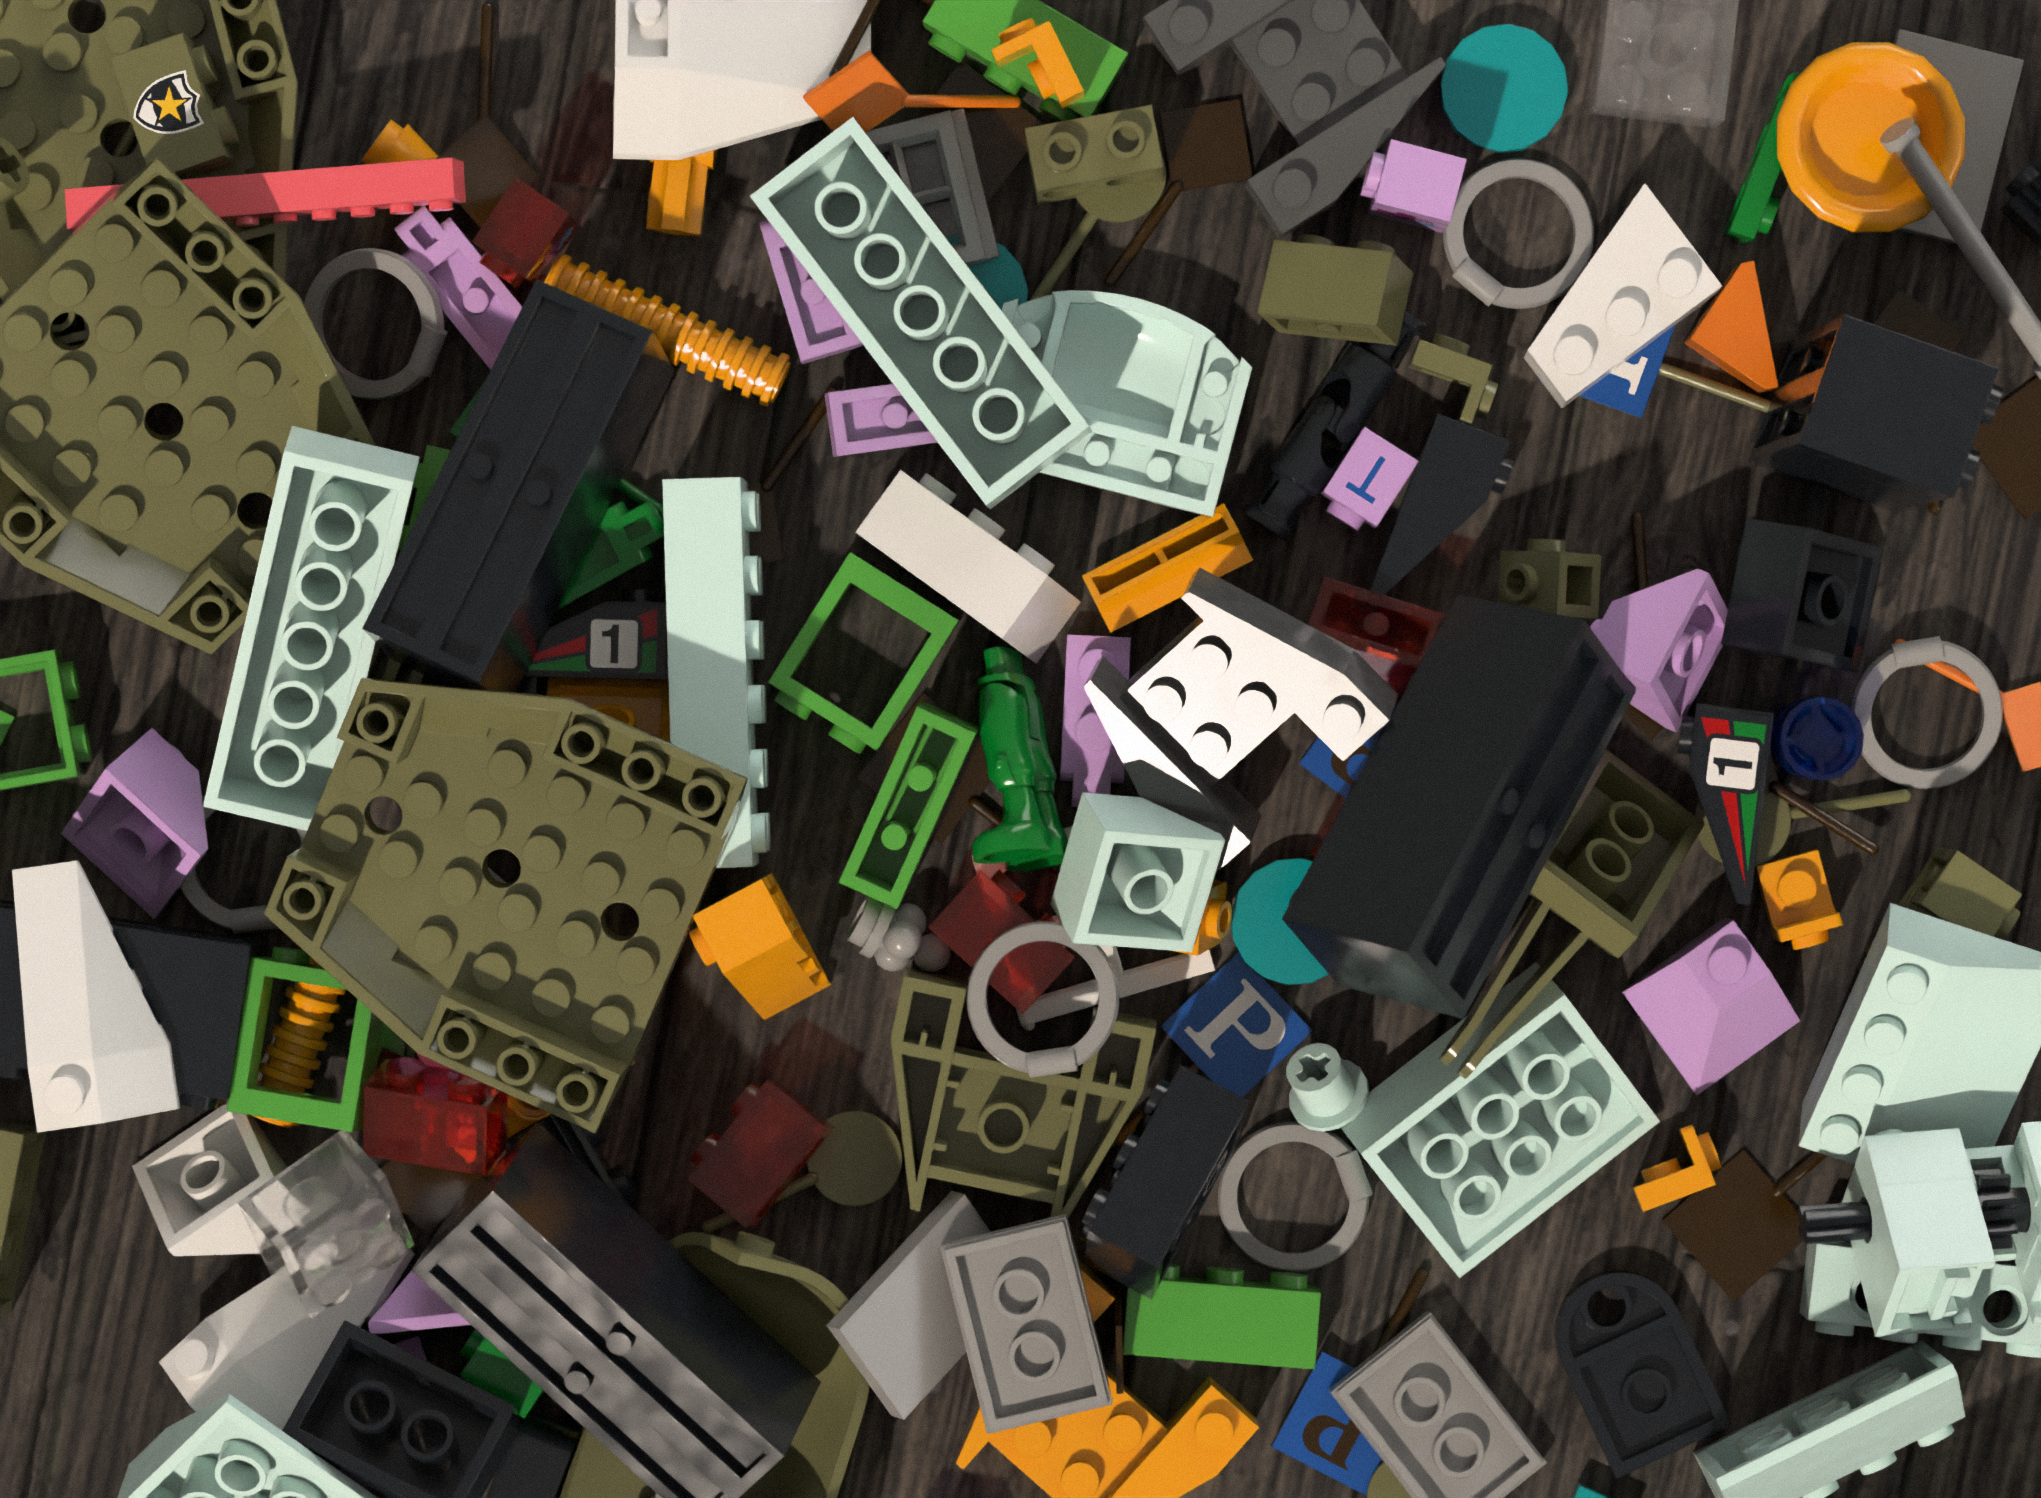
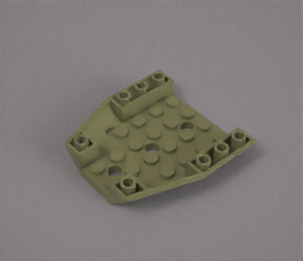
M0 0V138L5 139L15 147L23 157L29 171V185L27 188L3 204L0 203V298L3 302L74 232L67 229L65 189L125 184L146 167L139 143L131 154L124 157L112 156L105 146V135L112 125L123 121L131 123L109 59L111 57L180 33H184L193 39L196 47L203 44L206 45L218 76V81L209 84L217 108L224 105L227 106L234 121L239 142L230 145L235 162L186 179L293 170L298 80L277 0H100L106 10V19L102 27L93 33H81L73 24V11L83 0ZM273 218L259 219L258 226L236 227L235 221H226L225 223L285 281L289 224L273 223ZM67 312L60 314L53 320L52 332L59 342L74 346L81 344L88 338L89 326L80 315Z
M157 157L117 189L0 304V544L23 566L206 653L213 654L246 620L268 523L267 521L262 524H254L246 521L239 512L238 504L245 495L253 492L264 493L273 500L282 457L291 427L295 426L361 443L377 445L299 294ZM63 313H76L87 322L89 336L81 344L74 346L65 345L59 342L52 332L53 320ZM169 403L181 412L183 425L177 432L171 435L157 434L147 425L145 417L147 411L155 404Z
M362 678L337 735V738L343 740L344 743L301 847L287 856L264 915L418 1054L596 1133L637 1054L694 921L692 915L697 913L734 827L748 778L570 698ZM376 797H389L399 804L402 810V822L398 829L393 831L383 830L372 821L370 807ZM498 849L507 850L518 858L521 872L516 882L501 883L492 877L488 870V858L492 851ZM621 902L634 908L639 917V927L635 934L620 936L609 929L605 918L609 905Z

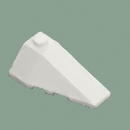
M79 860L12 870L27 1065L37 1133L112 1122L179 1109L180 1104L171 1043L162 1025L158 1024L142 992L143 987L134 970L130 969L112 933L113 928Z
M376 1208L205 1318L164 1356L159 1363L193 1410L198 1411L230 1394L277 1428L283 1430L344 1320L360 1328L364 1322L369 1321L385 1303L415 1254L385 1214Z

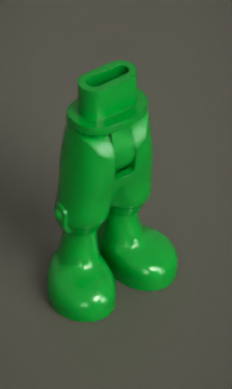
M1007 647L984 650L986 676L977 680L978 689L981 690L978 707L979 732L985 754L988 777L995 784L998 792L1003 793V816L1001 823L997 827L982 832L974 839L972 843L973 860L981 864L1004 863L1005 869L1011 872H1030L1062 865L1068 838L1061 826L1053 797L1057 775L1047 746L1041 703L1034 690H1036L1032 678L1024 675L1021 652Z

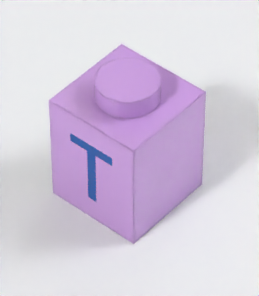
M1364 427L1320 493L1331 501L1325 511L1356 531L1360 529L1363 522L1372 528L1377 527L1419 461Z

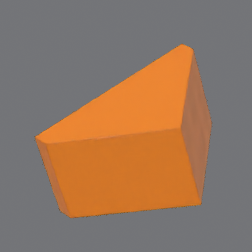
M1749 261L1733 268L1722 284L1721 289L1714 296L1683 343L1755 392L1761 393L1778 388V382L1754 261Z

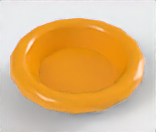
M1851 42L1817 56L1790 84L1777 116V158L1791 191L1819 219L1851 232H1892L1925 218L1933 210L1932 206L1895 152L1888 153L1880 142V137L1885 130L1896 122L1912 118L1920 129V134L1917 138L1952 189L1965 157V117L1951 83L1924 56L1890 42Z

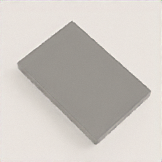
M1899 29L1896 32L1893 44L1924 56L1951 83L1965 117V157L1952 190L1981 232L2024 60ZM1934 209L1925 218L1898 229L1956 244Z
M951 1191L826 1325L890 1415L903 1420L906 1419L966 1353L940 1246L942 1243L988 1233L990 1230L966 1195Z
M1067 1214L941 1244L940 1249L987 1434L1113 1404V1397Z
M1429 1311L1419 1316L1328 1389L1411 1498H1504L1547 1463Z

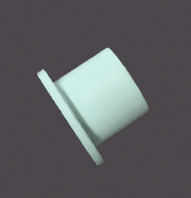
M1322 1043L1306 1045L1290 1058L1286 1067L1287 1079L1292 1086L1289 1093V1108L1297 1122L1307 1129L1322 1132L1339 1129L1352 1122L1364 1109L1369 1097V1082L1359 1066L1349 1060L1341 1059L1337 1050L1330 1045Z

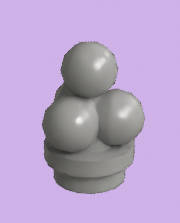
M866 896L852 921L846 938L847 941L859 946V954L868 958L874 955L877 965L884 970L892 972L902 970L909 964L912 956L916 965L927 972H936L945 968L951 958V948L945 938L934 933L922 936L926 929L927 918L921 908L911 903L901 904L896 909Z

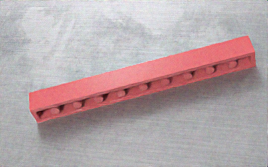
M452 157L182 179L224 222L235 221L236 227L258 226L259 219L273 218V223L275 224L298 222L297 216L312 215V220L315 221L335 220L336 213L351 212V217L355 218L375 216L376 209L390 208V214L414 213V206L429 205V211L453 210V203L466 202L464 162ZM124 184L65 189L67 229L75 231Z

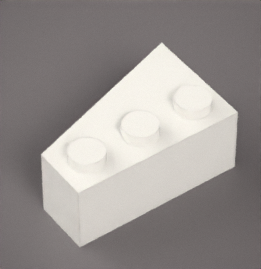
M1646 183L1637 193L1524 356L1526 362L1561 408H1564L1714 297L1722 287L1721 283Z
M900 470L856 530V533L1037 664L1081 601L1048 576L1055 565L1025 543L1016 553L999 541L1006 530L976 508L973 509L968 517L964 516L950 506L957 495L927 473L924 474L918 483Z

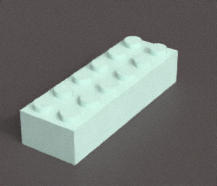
M854 117L850 118L750 195L761 212L990 510L1092 432V429Z
M291 427L282 457L203 807L305 831L308 830L344 743L343 740L337 738V735L360 680L368 676L375 641L362 628L395 563L419 456L304 428Z
M741 477L662 479L670 743L748 778L734 827L716 868L753 867L759 864V853H767V851H770L771 845L769 813H758L757 788H765L769 784L767 749H756L755 724H762L767 721L765 685H754L753 660L765 658L764 623L760 620H752L751 596L763 595L762 559L758 555L750 556L749 532L761 531L760 495L756 491H748V482Z

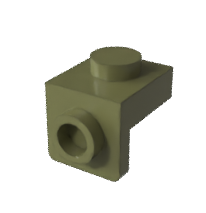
M1434 333L1431 343L1420 339L1414 347L1408 368L1467 388L1456 419L1457 421L1471 426L1474 416L1486 419L1498 387V383L1488 380L1493 365L1467 356L1471 346L1454 338Z

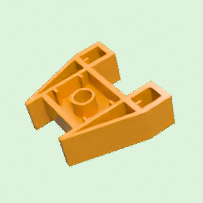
M1078 1259L1093 1321L1095 1322L1115 1300L1114 1291ZM1106 1369L1113 1397L1112 1405L987 1434L980 1404H978L958 1450L956 1464L961 1469H964L989 1441L1052 1498H1179L1217 1476L1259 1429L1257 1418L1210 1376L1206 1378L1166 1423L1124 1384L1123 1394H1117L1116 1377Z

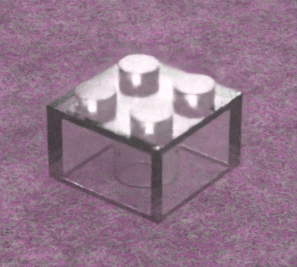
M1602 0L1589 114L1717 128L1725 121L1739 0Z
M340 1130L238 1202L268 1271L309 1319H312L327 1307H332L342 1302L352 1289L379 1270L389 1268L395 1264L403 1252L414 1246L387 1176L347 1131Z

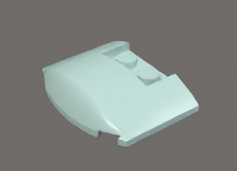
M1067 290L1052 292L1053 295H1046L1018 305L1019 299L1004 303L1002 308L1004 315L1092 429L1090 434L1039 473L1213 517L1252 367L1243 357H1241L1239 362L1232 352L1215 337L1216 334L1203 325L1164 306L1135 297L1099 291Z

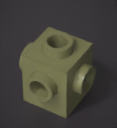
M1527 539V551L1501 550L1498 602L1577 619H1598L1601 555L1565 552L1566 541L1554 539Z

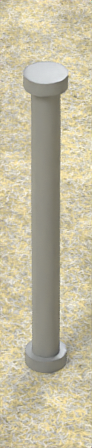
M1906 118L1896 122L1881 135V144L1888 153L1895 152L2034 358L2033 370L2041 380L2040 320L1917 138L1920 134V129L1912 118Z

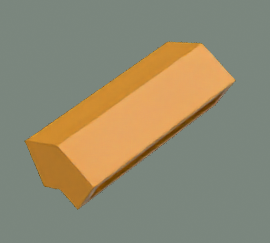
M1223 503L1216 507L1213 517L1200 515L1082 575V578L1111 633L1182 597L1193 573L1199 568L1217 577H1221L1251 562L1253 558L1244 543L1240 531Z

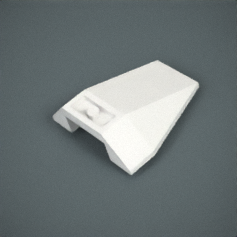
M615 0L613 159L681 160L822 120L804 101L803 95L829 78V72L867 0ZM871 22L849 64L867 51H871Z

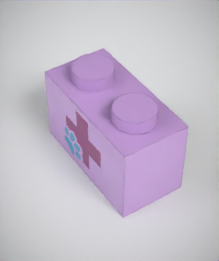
M1391 139L1384 154L1373 152L1367 166L1360 195L1372 198L1368 214L1442 233L1451 221L1467 159Z

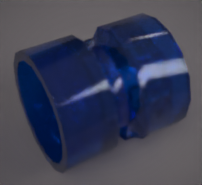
M1805 697L1791 701L1778 711L1773 720L1770 747L1773 758L1784 771L1797 778L1826 781L1840 777L1854 767L1862 753L1864 733L1859 718L1849 706L1833 698Z

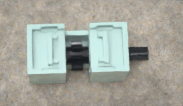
M2041 1121L2022 1123L2014 1145L1965 1149L1959 1128L1917 1132L1889 1129L1878 1132L1875 1135L1864 1136L1842 1203L1800 1206L1798 1208L1797 1214L1800 1221L1798 1232L1800 1240H1804L1805 1244L1838 1241L1851 1242L1875 1337L1970 1329L1972 1320L1968 1306L1982 1270L1993 1269L1996 1261L2015 1260L2032 1324L2041 1323Z

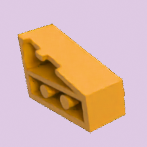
M773 873L692 915L698 927L690 931L689 935L704 964L708 967L717 962L723 975L763 1020L831 985Z

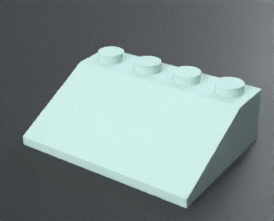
M1890 903L1803 1100L1799 1146L1852 1164L1856 1162L1864 1136L1875 1135L1878 1132L1889 1129L1917 1132L1959 1128L1965 1149L1995 1146L2041 1047V952Z
M1537 962L1500 990L1476 1031L1449 1065L1441 1062L1439 1057L1467 1016L1370 1091L1365 1107L1352 1122L1341 1127L1363 1158L1459 1278L1660 1122L1553 980L1544 987L1500 1036L1468 1078L1464 1079L1457 1074L1461 1064L1482 1034L1538 970L1540 966Z
M1921 1340L1693 1453L1715 1498H1825L1839 1489L1838 1479L1860 1469L1862 1475L1875 1473L1897 1460L1895 1451L1915 1441L1918 1442L1920 1447H1925L1950 1436L1955 1431L1952 1423L1965 1417L1958 1374L1949 1360Z
M228 1394L172 1424L161 1432L128 1465L117 1498L377 1497L235 1397Z

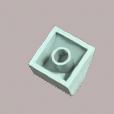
M1082 792L1050 904L1072 943L1192 952L1225 839L1220 833L1142 797Z

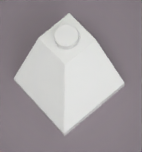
M228 1102L132 1166L167 1250L173 1256L260 1254L312 1219L294 1176L252 1115L227 1111Z

